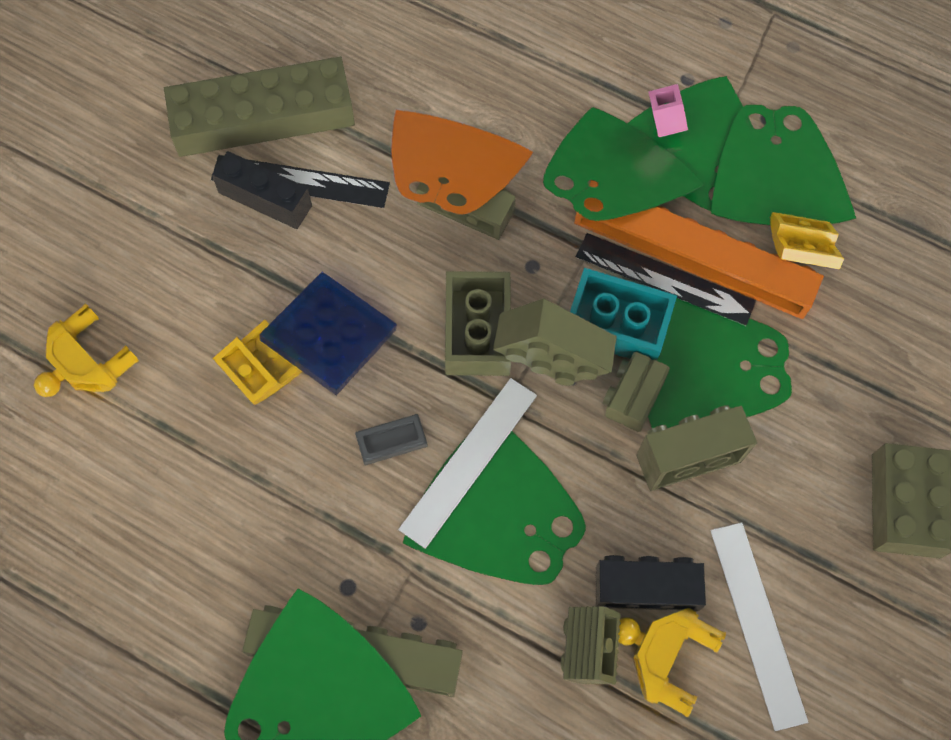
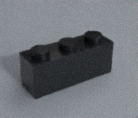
M229 151L226 152L212 173L219 194L294 229L299 228L312 207L308 187Z
M620 555L605 556L604 560H599L596 565V607L680 611L690 608L694 611H700L706 606L704 563H694V559L689 557L674 558L673 562H659V557L655 556L639 557L638 561H625V557Z

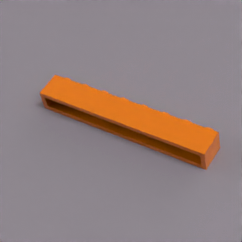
M591 180L589 186L597 187L598 182ZM587 198L584 201V206L590 211L599 212L603 209V203L596 198ZM662 206L601 221L589 220L576 212L574 224L802 320L811 309L824 278V275L815 272L814 269L808 266H800L788 260H782L778 254L768 253L758 249L750 242H741L729 237L721 230H712L700 225L694 219L678 216Z

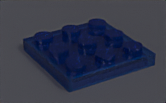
M322 271L260 333V341L337 396L396 331L397 324Z

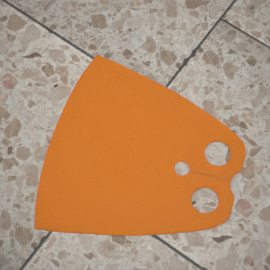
M396 110L391 153L394 178L399 192L405 198L420 203H436L442 209L449 212L468 214L483 206L509 184L533 153V151L508 139L459 122L402 110ZM440 177H445L449 180V182L447 184H442L438 181V179ZM413 182H422L428 186L429 191L426 194H416L410 190L409 185ZM451 193L461 194L466 198L467 202L463 206H455L448 202L447 196Z

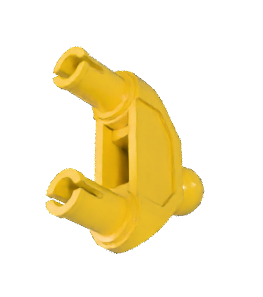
M85 303L65 321H55L50 325L47 332L46 359L56 369L53 372L38 374L34 379V389L40 396L52 397L59 392L61 382L66 379L75 390L107 392L116 386L118 382L116 379L135 363H138L139 360L132 351H129L126 345L104 364L101 362L97 364L76 341L78 340L77 335L93 322L99 320L98 316Z
M690 608L652 622L647 627L645 633L640 630L639 624L634 619L628 617L619 619L621 624L619 625L620 632L618 635L620 638L618 642L626 646L633 645L634 643L638 645L633 660L645 700L652 704H657L660 701L688 717L693 709L691 707L692 704L696 703L697 696L668 682L669 678L667 676L684 639L687 640L689 637L717 653L723 644L721 640L725 639L726 632L720 631L698 619L699 615Z

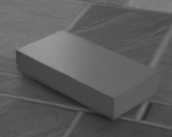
M418 414L355 432L365 466L428 447Z

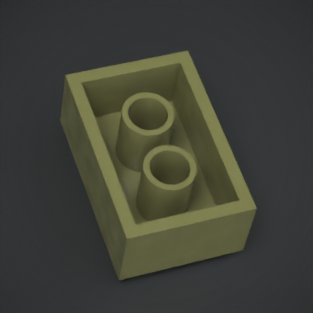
M446 271L445 375L510 376L511 361L506 359V355L493 350L500 313L511 310L510 272Z
M543 298L500 313L493 350L506 355V359L531 367V371L535 373L546 374L554 378L558 384L570 386L577 381L585 379L594 380L597 376L612 373L617 336Z
M729 405L714 409L710 412L709 416L703 418L693 415L682 419L679 425L667 428L666 425H660L650 429L636 457L649 490L653 491L741 463L758 442L742 405L731 409Z
M885 443L872 454L873 551L940 559L951 553V450Z

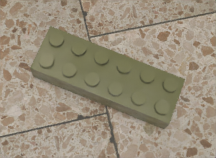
M342 56L164 87L170 135L179 157L355 126Z

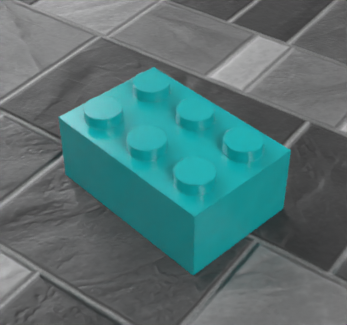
M584 268L570 312L617 336L615 355L631 359L633 353L638 352L649 357L651 360L657 361L662 350L677 295Z

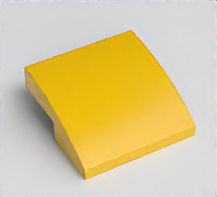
M772 212L770 216L772 238L780 259L835 269L841 268L844 257L835 247L839 234L830 222Z
M265 319L242 340L236 337L213 357V360L254 405L283 388L308 367Z

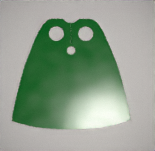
M727 76L707 80L680 91L688 127L686 131L658 137L652 106L627 123L665 148L696 175L704 186L683 196L708 211H711L712 205L709 191L715 186L717 176L715 168L719 166L721 153L731 125L737 113L743 107ZM748 117L747 122L750 125V127L753 128L752 123Z
M746 105L740 109L731 125L721 153L712 198L711 214L735 221L771 225L770 216L772 212L827 221L831 224L856 219L852 202L835 158L816 123L804 109L797 106H782L773 112V110L763 105ZM755 113L762 115L766 121L765 126L761 129L750 127L747 122L749 115ZM788 115H795L800 118L802 126L798 130H789L783 123L784 118ZM778 136L782 141L776 145L772 143L771 138Z
M594 107L584 114L560 143L543 177V184L547 190L557 197L569 200L573 204L575 211L593 221L609 220L648 210L704 186L689 168L661 145L624 121ZM559 176L568 177L573 181L574 186L569 190L560 189L555 185V179ZM595 180L598 182V186L591 187L588 185V181ZM587 198H596L603 203V209L599 212L590 211L584 206V201Z
M676 298L662 350L657 359L658 362L667 365L670 369L648 415L651 427L654 428L660 425H666L667 428L679 425V422L686 417L698 415L699 418L709 416L710 412L725 405H729L730 409L742 405L746 417L781 405L790 398L792 393L791 378L786 373L784 363L789 357L788 340L779 331L749 318L745 326ZM763 339L773 340L778 347L776 355L773 357L761 355L758 351L759 342ZM744 360L751 363V369L748 371L740 367V363ZM768 375L776 377L780 382V390L776 394L763 392L760 387V381L763 377Z
M511 431L426 549L406 535L403 544L480 574L518 583L545 585L556 579L563 568V555L569 548H574L578 545L586 531V525L575 502L537 455ZM464 440L453 451V453L449 456V458L437 472V474L431 481L426 491L438 477L440 472L443 470V468L446 466V464L449 462V460L452 458V456L455 454V452L458 450V448L461 446ZM564 516L571 520L573 530L569 536L559 537L553 533L552 522L555 518ZM531 524L536 528V533L533 536L525 534L524 529L527 525ZM543 551L549 555L550 566L546 571L536 572L530 567L529 558L533 552Z
M297 589L254 655L231 704L225 723L224 735L226 740H242L238 734V727L243 720L250 718L256 720L261 728V733L257 740H388L421 717V714L403 682L379 652L338 613L317 598ZM282 721L290 724V731L287 734H281L278 731V725Z

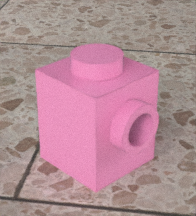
M678 84L648 92L658 137L688 130Z

